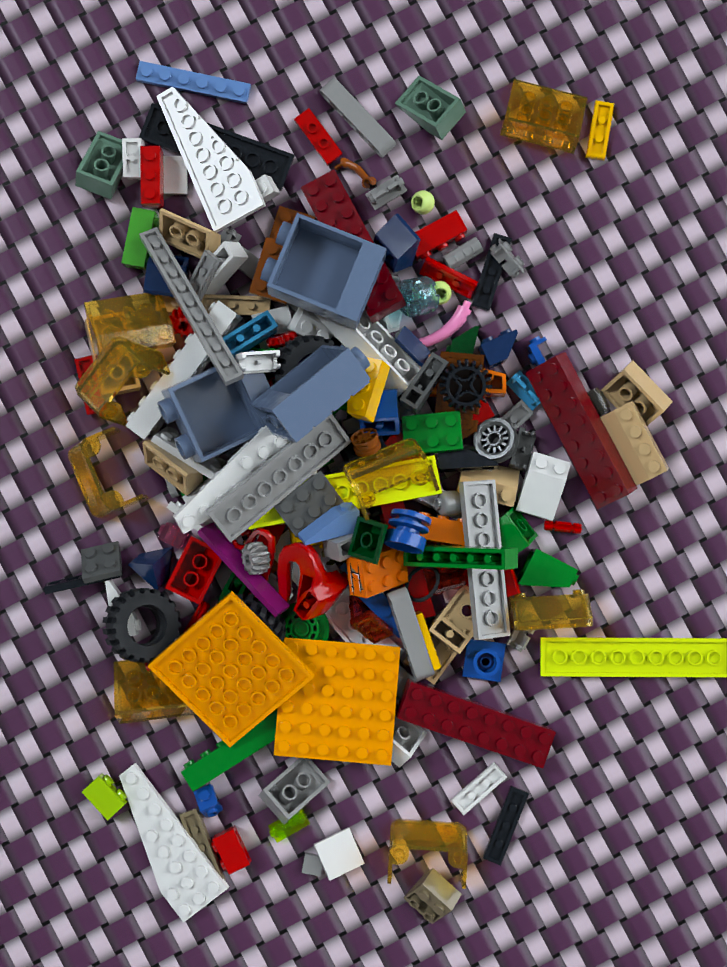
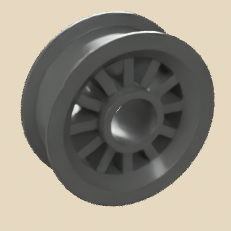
M490 418L478 426L477 432L474 433L473 443L480 455L501 463L514 455L519 439L516 430L507 421L501 418ZM499 437V441L493 444V440Z

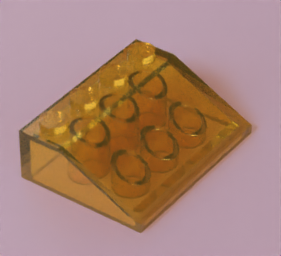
M514 79L500 135L574 154L580 137L587 97Z
M142 293L84 302L96 360L169 348L176 343L172 323L162 295Z
M130 660L114 662L115 717L119 724L196 715L152 671L146 670L145 663L131 662Z

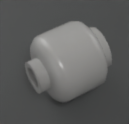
M442 491L435 498L434 507L441 516H457L460 514L461 502L458 491Z

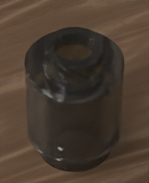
M597 387L587 392L599 416L609 412L607 408L610 405L603 391H600Z

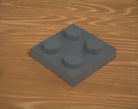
M118 541L81 549L82 579L84 584L122 575L121 549Z

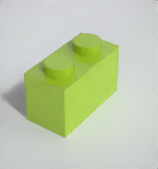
M101 773L82 793L108 821L128 800L126 799V794L113 785V780L108 775Z

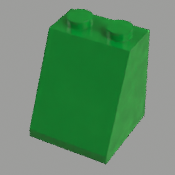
M514 505V507H511L499 517L502 547L518 548L519 553L528 547L538 535L521 512L515 511L516 506Z
M531 549L517 577L519 585L570 588L571 585H575L579 575H577L578 570L538 549Z

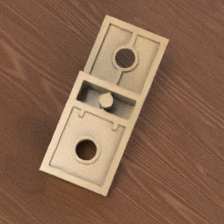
M464 583L440 615H437L428 627L441 664L440 669L434 670L435 675L425 678L433 685L454 657L462 652L474 636L472 614L468 617L462 614L463 606L469 605L471 607L469 587ZM405 657L403 662L409 666L407 657Z

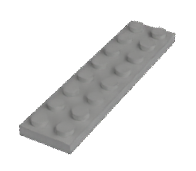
M332 414L316 427H312L313 430L297 443L290 441L206 511L229 542L235 540L351 443V440Z
M495 479L459 482L465 546L502 547ZM467 568L474 640L511 636L504 570Z

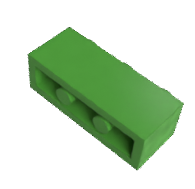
M132 207L121 262L125 267L146 270L150 255L143 245L139 234L159 227V217L155 211Z

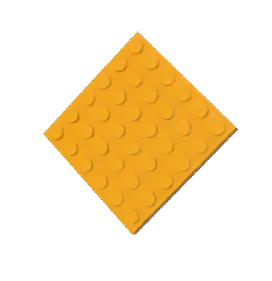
M233 591L147 666L229 747L312 680L315 675Z
M285 637L283 643L315 675L312 680L278 707L274 755L391 766L400 647Z

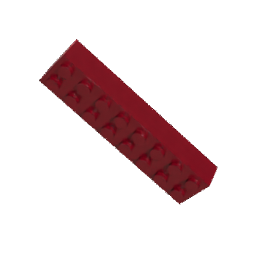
M335 169L301 187L318 221L374 243ZM385 263L382 265L365 307V311L372 324L406 306L405 300Z
M566 352L556 355L526 372L533 389L596 508H602L638 489Z
M407 678L395 712V716L400 720L540 768H544L556 731L550 727Z

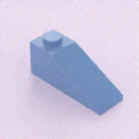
M344 502L334 506L300 531L298 537L304 545H309L352 534L357 517H360L359 510L352 502Z

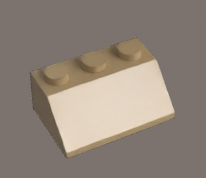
M163 208L159 210V231L167 244L197 258H201L204 250H210L214 253L221 245L220 234Z
M633 360L600 390L616 408L633 400L647 426L673 402Z
M145 440L142 443L145 464L186 496L203 482L202 473L157 446L151 440Z
M498 465V469H493L492 471H461L456 491L459 492V482L495 479L498 505L514 507L520 470Z

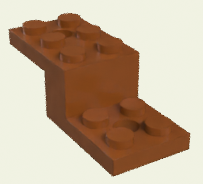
M279 206L270 237H266L249 290L250 294L287 304L285 301L268 295V282L260 279L261 273L268 257L278 260L283 246L275 242L283 221L293 224L297 213L316 220L315 216Z

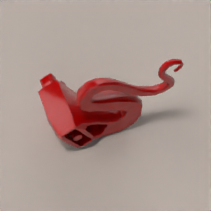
M260 527L251 532L244 545L238 544L236 539L232 543L235 548L242 550L246 544L253 542L258 535L265 536L268 541V552H270L269 558L271 561H269L270 568L261 575L268 582L276 554L275 536L269 530ZM295 542L284 546L278 557V593L288 603L292 592L293 562H296L300 568V579L294 611L302 620H310L323 615L335 604L349 585L348 575L345 572L340 573L338 570L326 572L319 554L312 545Z

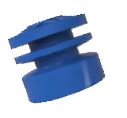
M392 509L390 514L392 518L389 519L388 523L396 529H387L384 544L399 551L423 554L427 540L419 534L429 533L428 526L431 525L432 520L426 515L413 510Z

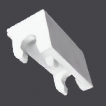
M122 138L123 178L141 180L140 146H145V141L142 138Z
M280 350L241 352L235 355L236 362L243 374L276 372V369H279L281 364L277 363Z

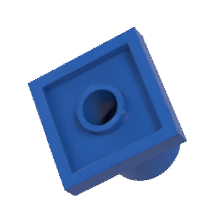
M471 638L466 645L462 676L501 682L506 643L474 640ZM484 658L489 659V663L486 665L482 664Z

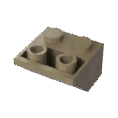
M432 868L417 881L404 896V899L411 907L423 915L424 919L433 924L453 910L462 894Z

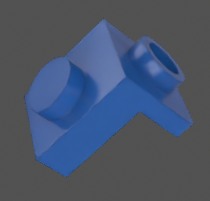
M535 337L529 341L530 345L527 346L528 358L531 364H535L536 367L546 362L538 348L539 345L547 341L546 337Z
M212 784L194 791L199 810L206 818L214 817L223 810Z

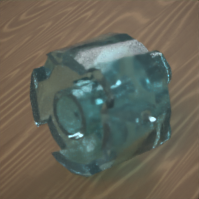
M427 276L400 281L398 289L406 303V306L401 308L400 311L410 318L435 311L440 299L434 287L436 283Z

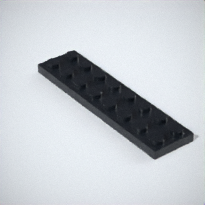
M152 103L139 138H142L149 144L160 146L163 149L181 155L161 106ZM207 123L248 167L255 180L266 174L272 177L278 190L282 192L295 157L294 154Z

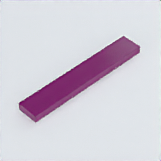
M213 523L199 529L197 534L274 617H277L290 607L261 574L249 575L248 571H245V566L242 564V554Z

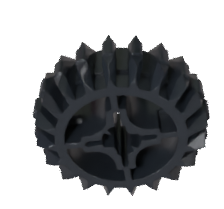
M465 359L464 365L461 364L460 360H457L458 367L451 363V371L447 368L444 369L448 376H440L441 379L445 380V383H439L440 387H445L444 390L440 391V394L447 393L443 400L444 402L449 399L451 400L448 404L449 407H452L455 403L456 411L459 410L460 406H463V412H466L467 406H469L471 411H474V404L480 408V400L484 403L487 402L483 397L484 394L487 396L491 395L490 392L486 391V388H492L491 384H486V382L491 380V377L484 378L488 371H480L483 367L482 364L475 368L476 361L474 360L471 366L468 365V359ZM465 369L473 371L466 378H461L455 374ZM477 375L481 379L480 392L473 387V382ZM451 378L458 384V389L454 396L451 395L449 389ZM458 379L462 382L464 381L465 383L466 380H470L468 385L473 390V392L469 389L461 391L462 385L458 381ZM465 393H470L473 396H475V398L470 401L458 400Z

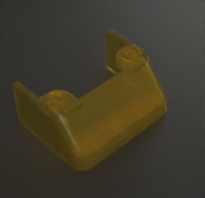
M115 337L108 342L75 385L77 395L102 419L126 426L128 421L121 404L112 400L131 376L144 378L152 370L169 375L171 372L162 352L123 337Z
M114 426L85 438L68 452V459L89 510L97 518L106 517L148 499L147 495L141 494L124 501L121 493L111 490L104 493L90 457L100 452V440L120 432V429Z
M413 438L404 439L387 446L373 455L353 460L343 467L345 477L365 520H369L366 508L371 507L376 502L375 494L411 480L413 484L421 486L430 481L435 491L439 490L432 465L417 441Z
M584 589L573 590V594L530 597L526 596V593L514 595V597H508L509 623L513 630L593 626L589 593L584 592Z
M396 819L391 823L387 884H391L392 864L405 863L409 857V849L448 852L449 864L454 868L461 869L460 883L462 889H466L468 847L467 830L463 824L413 819Z

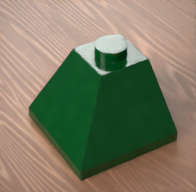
M358 516L348 555L378 565L388 524Z

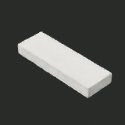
M493 762L456 794L451 801L465 815L503 782L507 776Z

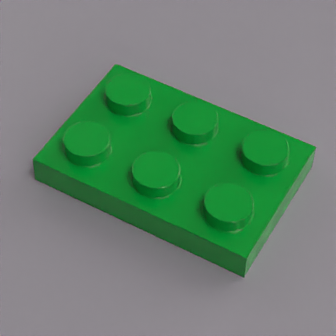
M460 411L402 416L405 456L464 450Z

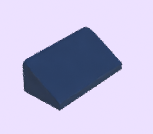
M403 326L395 334V342L422 367L430 355V350L406 326Z

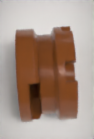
M373 428L360 429L351 436V442L354 445L353 448L357 456H370L381 448L378 433Z

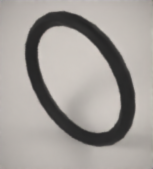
M418 566L409 574V582L417 571L424 568L432 569L436 575V583L432 591L422 598H414L410 595L411 601L423 602L436 592L440 583V574L436 567ZM409 582L405 583V587L407 588L408 593Z

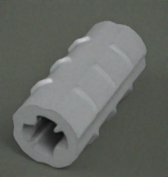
M474 237L445 254L442 258L446 266L455 269L484 252L479 240Z

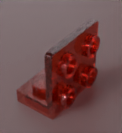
M436 567L440 574V583L434 595L442 594L450 589L457 590L467 585L463 568ZM424 568L423 572L428 592L430 593L435 586L436 575L432 569Z
M349 596L350 624L353 629L359 631L373 644L393 635V628L379 618L356 596Z

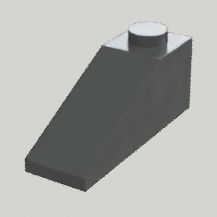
M432 352L401 396L400 405L413 414L418 415L449 362Z

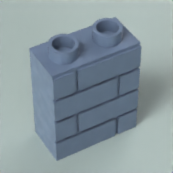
M299 213L296 214L293 224L283 221L275 242L283 246L278 260L268 257L260 277L261 280L268 282V295L356 330L384 263L387 248Z
M322 345L250 403V405L273 435L297 443L313 430L312 427H316L332 414L331 411H336L351 398L350 396H354L370 383L369 380L371 378L365 371L370 366V363L364 353L357 347H353L350 350L343 345L340 347Z
M212 367L162 390L161 392L165 399L157 402L165 422L169 424L175 421L181 432V436L174 438V441L182 458L186 460L192 457L194 462H204L252 439L265 426V423L250 403L268 390L270 385L264 373L244 374L243 379L225 386L216 368Z

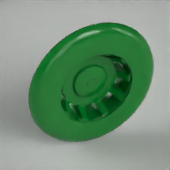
M296 602L290 604V607L282 613L281 617L286 622L285 637L292 638V635L294 638L327 641L329 621L325 613L314 618V623L310 620H302L300 617L296 619L295 615L297 614L294 611Z

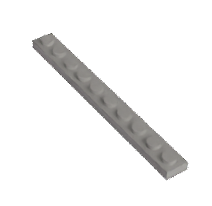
M155 227L140 233L143 245L225 386L243 379L244 374L158 228Z

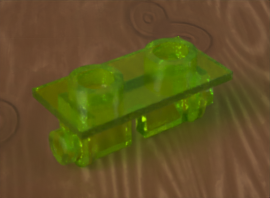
M302 808L285 825L280 820H277L268 825L271 837L278 843L311 823Z

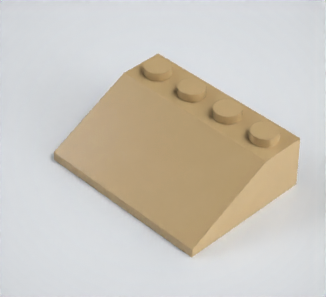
M633 400L600 417L636 486L668 471L669 467Z

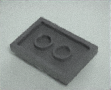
M319 471L293 490L274 508L294 536L298 537L300 531L329 509L344 503V501L322 471Z

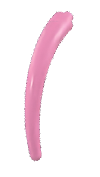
M464 300L463 305H458L453 316L444 326L428 336L419 338V340L426 347H430L449 338L462 327L467 317L471 314L472 311L469 309L471 302Z

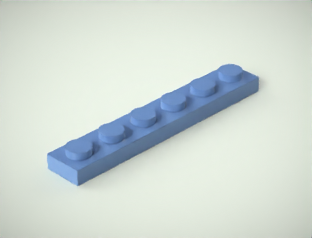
M139 61L136 75L137 82L166 88L173 87L180 91L243 104L248 103L251 84L144 61Z

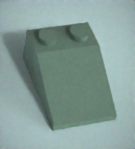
M418 76L395 102L398 108L422 128L441 140L466 113L460 98L421 76Z
M98 131L76 170L75 186L112 199L123 175L122 140Z

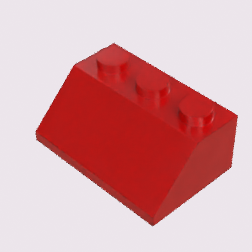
M191 535L165 588L200 605L222 560L204 540Z

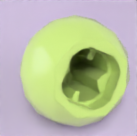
M425 190L416 192L411 200L412 209L420 215L430 213L435 205L433 195Z
M436 281L428 289L430 301L437 305L447 303L452 295L450 285L444 281Z

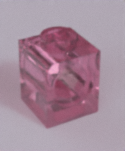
M166 522V524H162L159 528L158 534L160 536L158 539L177 549H181L190 532L183 534L179 526Z

